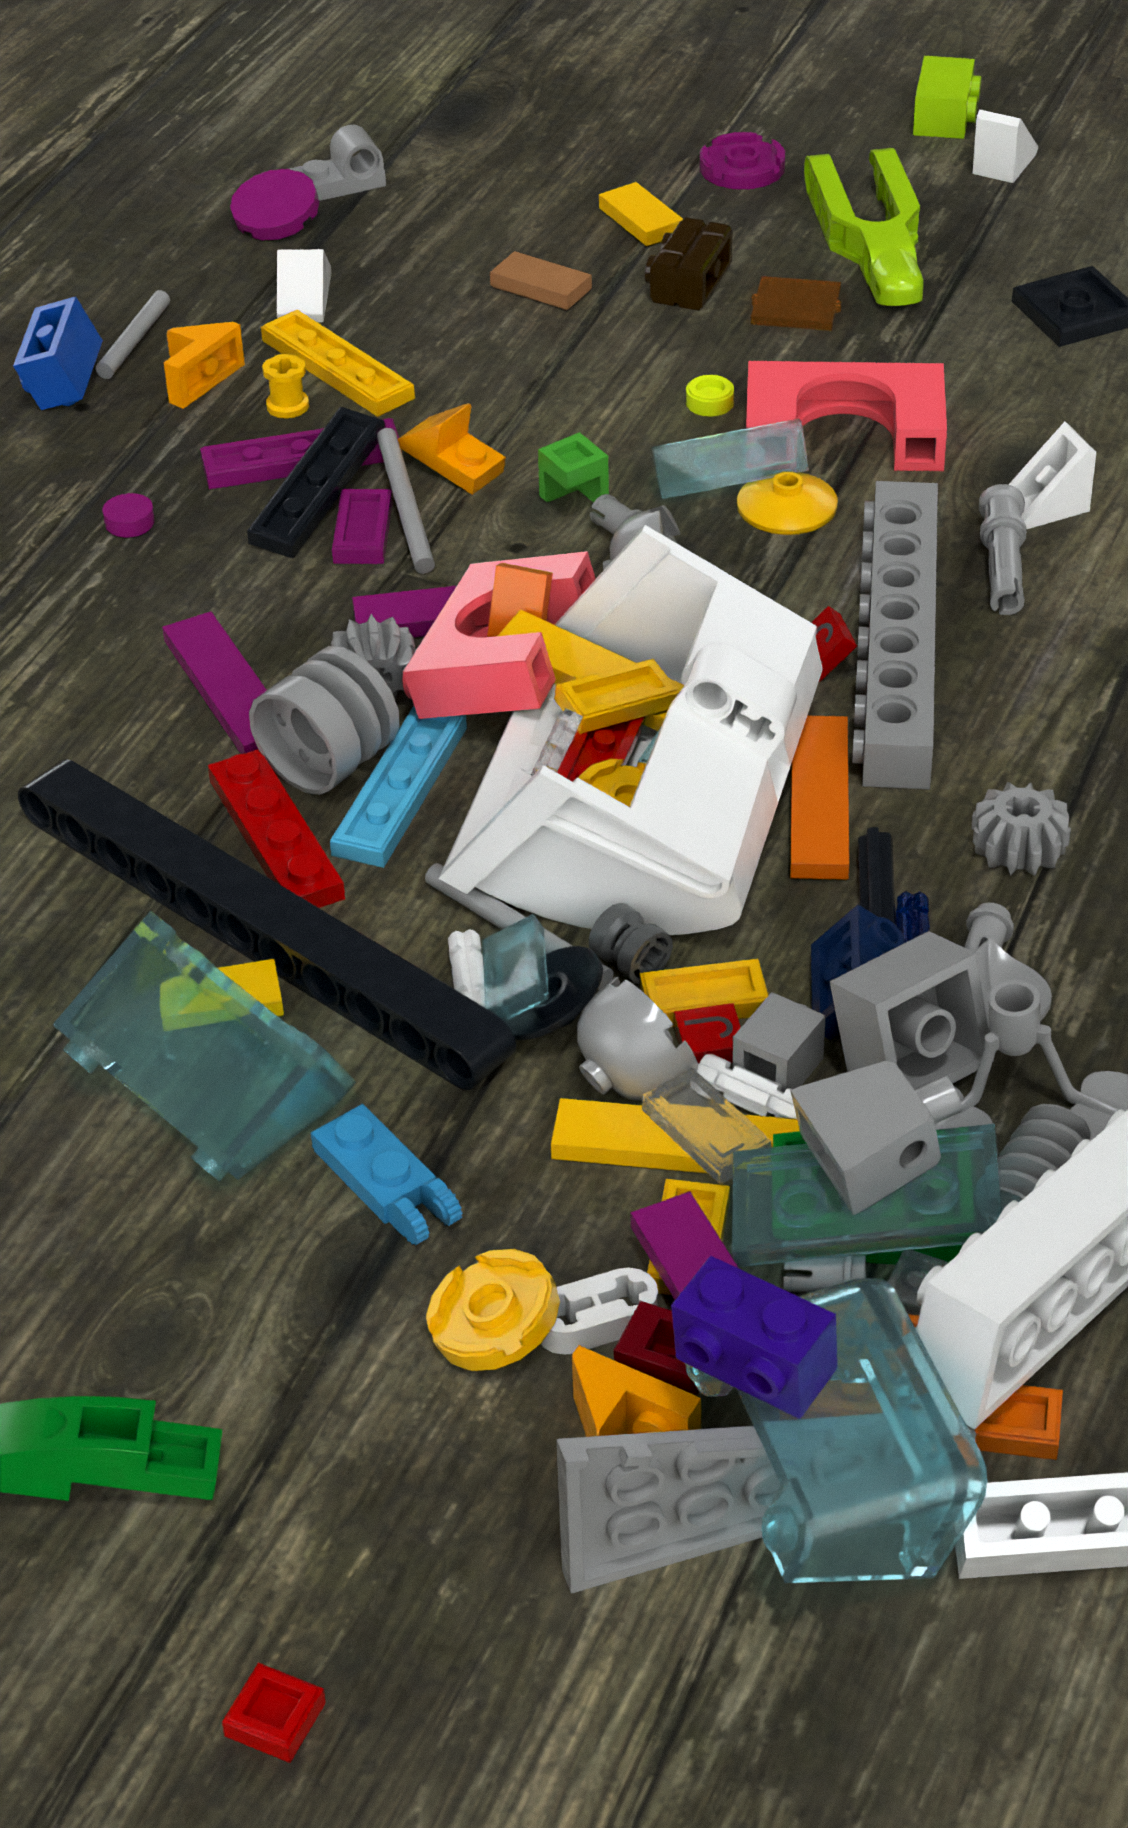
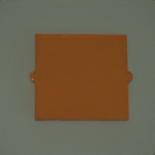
M761 276L757 294L752 295V306L754 307L751 315V324L832 331L835 314L841 311V301L839 300L841 282Z

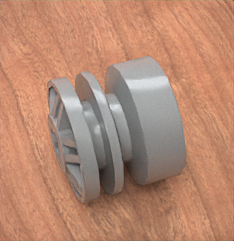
M327 646L314 654L307 662L294 669L292 675L278 681L254 699L249 711L252 735L259 751L265 756L271 768L288 784L305 793L318 795L333 789L357 769L358 764L369 760L376 755L378 750L391 743L400 728L397 704L391 689L379 672L362 656L345 647Z

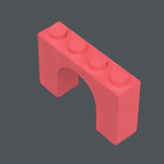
M748 361L745 468L795 469L796 435L805 424L823 416L851 414L870 418L882 424L891 433L894 445V471H944L947 438L944 363Z
M588 551L470 564L403 671V688L406 696L413 701L418 719L540 709L556 681L542 632L487 637L496 565L507 563L553 572L547 622L555 625L596 579Z

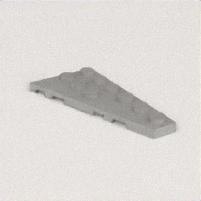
M948 1413L556 1439L562 1572L572 1594L970 1477L976 1432L973 1428Z

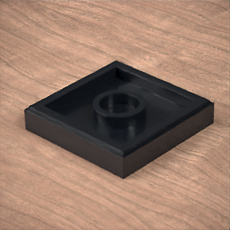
M1094 266L1013 288L1012 303L1058 347L1128 328V297Z

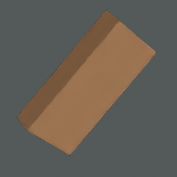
M514 251L490 271V286L569 310L592 289V275Z

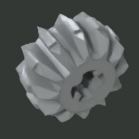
M371 614L368 621L362 624L349 619L347 631L333 632L331 646L345 647L362 656L379 672L391 689L396 701L399 690H404L402 681L403 671L417 650L415 649L414 638L410 634L409 628L399 627L393 617L379 623Z
M1007 782L1003 791L988 789L985 799L977 803L976 811L973 812L971 829L974 830L973 843L975 845V854L987 857L988 867L990 868L1006 866L1010 876L1017 869H1025L1035 876L1039 866L1055 868L1057 859L1060 855L1065 854L1066 846L1069 845L1071 828L1069 827L1067 803L1055 800L1053 790L1047 789L1040 792L1034 790L1032 782L1025 788H1017L1010 782Z

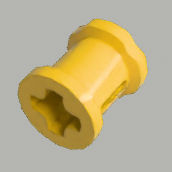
M279 354L265 360L262 368L263 376L269 380L270 395L266 399V405L270 415L287 419L301 416L307 412L309 399L307 394L303 392L302 377L306 373L305 361L292 354Z

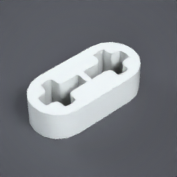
M628 1267L558 1286L557 1291L560 1305L557 1317L566 1315L570 1322L575 1323L565 1325L560 1318H556L554 1326L541 1345L552 1353L566 1355L573 1354L578 1345L591 1349L618 1341L640 1300L658 1306V1288L655 1280L650 1274L640 1269ZM628 1297L633 1304L637 1305L628 1306L625 1300L619 1298Z

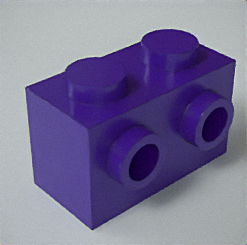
M711 1255L671 1305L676 1359L798 1419L802 1418L838 1368L835 1313Z

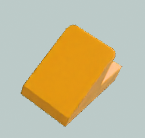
M224 322L176 327L167 330L170 358L164 362V370L170 404L184 409L245 365L241 327L238 323Z
M469 403L432 415L398 438L400 448L471 495L504 472L506 457L468 433L472 407Z
M580 1345L573 1352V1398L586 1437L701 1429L700 1397Z

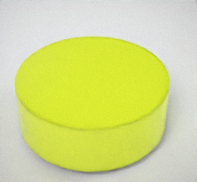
M718 375L696 377L687 384L686 406L691 412L701 416L723 415L734 406V385L728 379Z

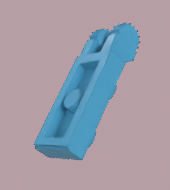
M364 1104L355 1107L311 1132L314 1152L384 1224L390 1222L412 1245L415 1244L416 1246L429 1238L428 1234L430 1233L422 1213L418 1211V1208H415L417 1205L422 1203L444 1225L450 1226L462 1218V1207L459 1205V1200L456 1199L455 1194L451 1192V1189H448L440 1178H436Z

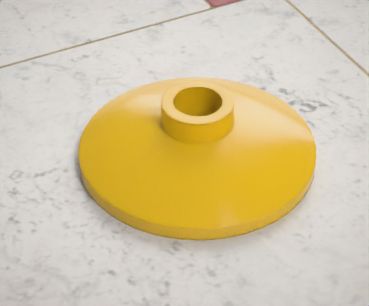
M792 471L772 472L758 476L747 482L740 489L737 496V509L745 522L759 530L780 535H796L817 530L833 519L838 506L837 495L828 483L815 476Z

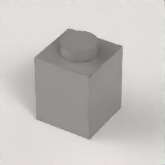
M771 992L733 1036L732 1070L734 1066L739 1065L781 1084L782 1088L780 1091L784 1093L787 1088L794 1089L801 1086L823 1060L825 1015L810 1009L806 1005L796 1003Z

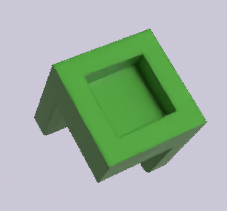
M580 432L538 449L539 496L544 501H553L576 490H579L593 503L601 495L609 494L608 455Z

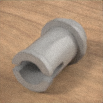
M604 494L595 500L592 508L601 512L605 517L596 512H590V518L593 523L614 535L615 530L626 519L643 511L638 509L631 510L620 503L614 496Z
M983 903L971 911L966 921L969 934L964 948L975 952L989 938L1002 948L1003 943L1010 940L1014 931V923L1011 920L1009 911L996 903Z
M846 1247L845 1254L794 1252L793 1250L786 1249L784 1258L785 1270H809L812 1274L786 1273V1276L784 1275V1290L790 1293L793 1291L844 1294V1301H851L852 1294L865 1295L866 1255L853 1254V1247Z

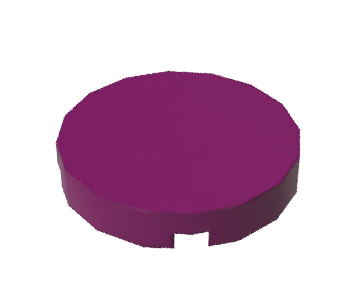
M734 132L723 134L712 139V146L706 147L704 145L700 149V173L705 180L729 189L750 190L765 187L778 181L785 173V150L774 139L771 140V144L763 142L762 135L757 133Z
M278 169L255 175L241 184L232 195L230 209L237 229L243 234L244 231L249 232L252 238L263 241L279 240L304 228L303 222L309 217L313 220L318 213L320 201L311 178L299 171Z

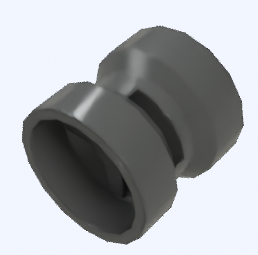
M624 903L612 905L600 915L591 929L588 940L589 948L599 958L608 963L616 962L621 974L636 984H640V973L662 970L668 962L673 948L672 938L667 932L655 924L649 923L645 925L641 914Z

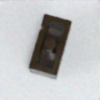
M684 217L673 233L666 232L664 234L660 252L657 256L650 255L645 267V281L650 283V298H652L654 303L670 306L678 303L680 308L697 311L704 306L732 262L733 229H731L730 225L709 222L708 225H705L704 220Z

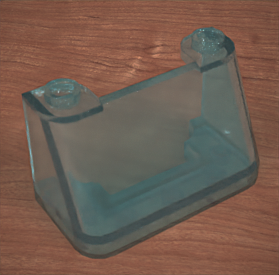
M150 911L52 1025L70 1039V1042L64 1047L63 1051L89 1073L92 1074L101 1065L199 1147L191 1158L219 1182L228 1172L239 1180L337 1105L356 1084V1081L323 1047L304 1032L301 1033L292 1025L289 1026L216 968L197 949H193L189 944L183 942L170 925Z
M856 1278L799 1296L836 1314L838 1368L801 1419L737 1389L781 1484L762 1519L761 1531L764 1544L771 1551L785 1583L934 1578L980 1509L986 1496L987 1471L982 1453L895 1289L888 1281L878 1278ZM685 1363L689 1378L694 1382L701 1394L707 1397H721L727 1395L732 1390L733 1386Z

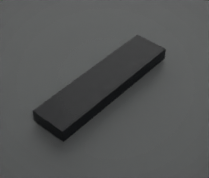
M340 406L247 530L248 544L293 559L340 496L341 491L345 489L378 444L377 434L385 428L384 420Z

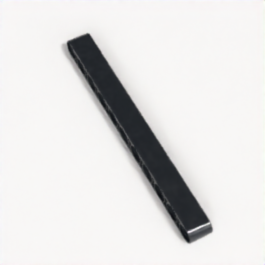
M69 759L59 761L19 789L18 801L21 809L31 823L40 830L252 961L274 959L278 977L454 1086L463 1090H471L516 1051V1040L510 1027L494 1012Z

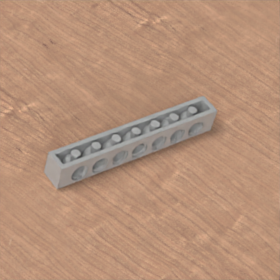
M876 481L875 501H865L859 626L869 627H859L857 659H868V661L857 660L856 693H866V695L856 694L854 728H865V730H854L852 763L863 764L862 786L930 790L934 733L938 483Z

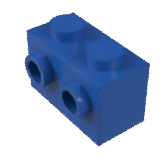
M76 296L34 309L13 365L19 375L22 387L27 393L32 395L41 410L59 405L70 406L83 399L103 342Z

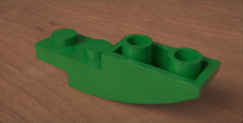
M68 1396L0 1404V1492L69 1501L72 1482L213 1500L223 1429L153 1420L155 1400L103 1396Z

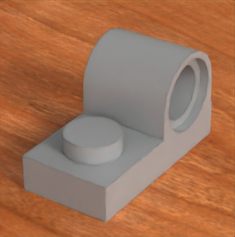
M346 125L334 133L330 143V160H311L304 163L303 166L289 168L290 170L302 172L312 179L319 201L386 186L382 153L368 133L358 125ZM361 150L356 156L352 157L356 151Z

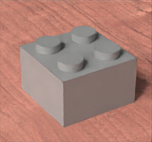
M928 931L830 981L847 1072L882 1061H891L897 1064L911 1086L916 1089L943 1076H947L953 1084L978 1070L985 1047L984 1037L989 1033L975 952Z

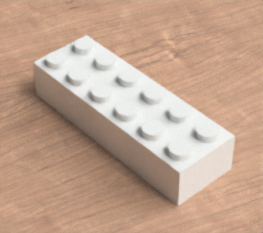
M1119 1109L1108 1121L1105 1129L1093 1140H1082L1066 1163L1056 1171L1053 1169L1047 1170L1038 1180L1031 1193L1020 1202L1013 1200L1008 1203L996 1223L983 1234L973 1233L966 1240L959 1254L944 1267L937 1265L928 1272L917 1293V1302L922 1305L918 1324L911 1333L905 1350L906 1354L910 1356L905 1388L971 1428L976 1429L1128 1287V1110Z

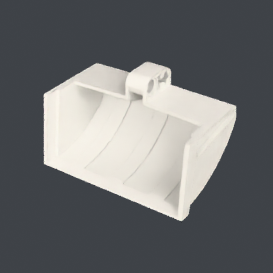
M644 525L555 624L633 662L638 663L654 659L668 678L684 685L670 704L660 731L658 732L644 725L626 764L637 768L638 762L646 763L630 806L628 807L578 777L572 782L557 773L577 729L554 700L556 683H554L540 709L512 712L439 879L465 894H468L476 887L517 908L547 919L592 929L596 920L609 907L618 903H624L641 914L645 925L649 923L655 924L669 935H683L721 929L733 925L740 919L823 668L815 638L817 633L816 625Z

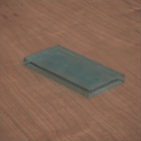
M995 1124L936 1130L941 1153L938 1164L856 1215L851 1213L807 1144L733 1151L732 1254L738 1267L964 1245L973 1233L983 1234L996 1223L1002 1212L998 1142Z

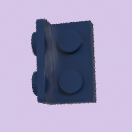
M856 905L811 944L812 1010L825 1015L824 1037L832 1040L840 1033L830 981L904 944V935L893 922L887 918L876 916L860 905Z

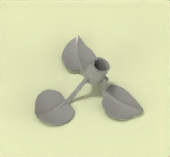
M987 939L975 953L989 1033L984 1037L985 1047L971 1091L964 1097L961 1091L955 1087L961 1101L962 1112L936 1123L937 1134L969 1130L974 1155L980 1151L988 1142L992 1133V1120L988 1114L974 1106L982 1098L996 1051L999 1050L1010 1056H1020L1028 1053L1037 1043L1043 1049L1064 1098L1068 1102L1075 1104L1070 1110L1086 1121L1091 1132L1090 1141L1093 1140L1105 1129L1108 1121L1119 1109L1128 1110V1074L1114 1071L1094 1072L1083 1080L1081 1092L1077 1091L1072 1086L1053 1045L1051 1028L1040 1024V1021L1051 1008L1052 994L1048 983L1035 970L1010 956L992 939Z

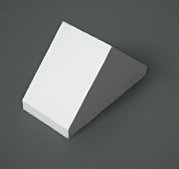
M979 109L976 119L972 174L1014 183L1035 157L1038 145L1020 118Z
M323 249L277 250V318L294 310H299L316 322H324L331 279V265Z
M1065 421L1009 484L1020 490L1025 499L1024 512L1020 517L1024 520L1026 529L1090 511L1096 451Z

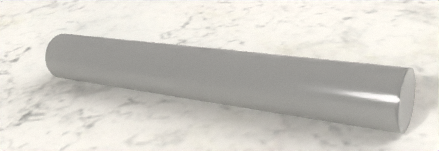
M162 290L154 292L96 365V372L100 377L110 379L170 304V297L166 292Z

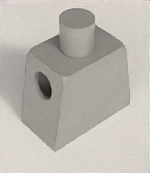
M882 1061L790 1090L801 1136L853 1215L864 1211L936 1166L941 1158L935 1124L962 1112L958 1093L947 1076L914 1089L897 1064L891 1061Z

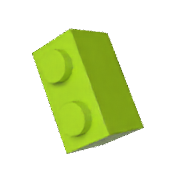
M924 56L915 96L913 135L965 138L967 122L975 123L977 102L980 99L981 76L974 75L975 59Z

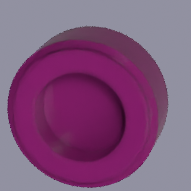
M126 493L117 495L109 499L102 508L106 530L118 537L131 538L140 536L149 531L155 523L152 501L141 494Z

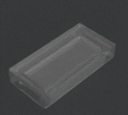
M693 1068L642 1095V1111L720 1185L771 1156V1140Z

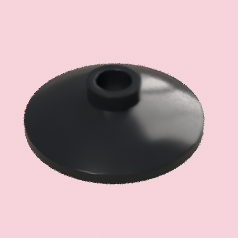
M583 946L564 947L547 953L526 966L510 981L496 1004L495 1014L502 1018L510 1027L515 1040L538 1038L558 1028L565 1027L577 1018L597 992L603 976L602 963L595 952Z

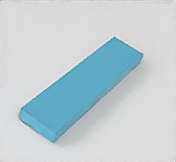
M412 707L399 728L395 739L389 744L330 839L331 856L377 867H385L467 729L466 715L418 719L415 707Z

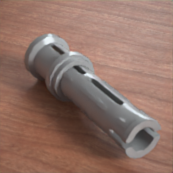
M1008 484L991 486L983 491L979 498V512L984 518L980 526V539L983 545L989 549L990 605L994 611L1000 605L999 614L1001 615L1016 614L1023 608L1025 601L1022 587L1020 546L1025 541L1027 533L1025 522L1020 517L1024 512L1025 499L1020 490Z

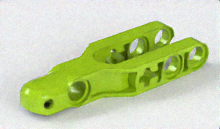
M894 148L870 150L869 162L873 167L876 185V198L878 201L882 200L886 209V221L879 222L867 221L855 216L829 154L806 156L804 162L806 190L829 249L859 264L865 281L870 286L877 304L902 306L921 302L923 298V277L917 265L915 245L918 242L917 230L920 204Z

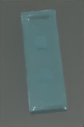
M799 418L652 447L661 499L773 478L781 472L799 473L809 471L802 421Z

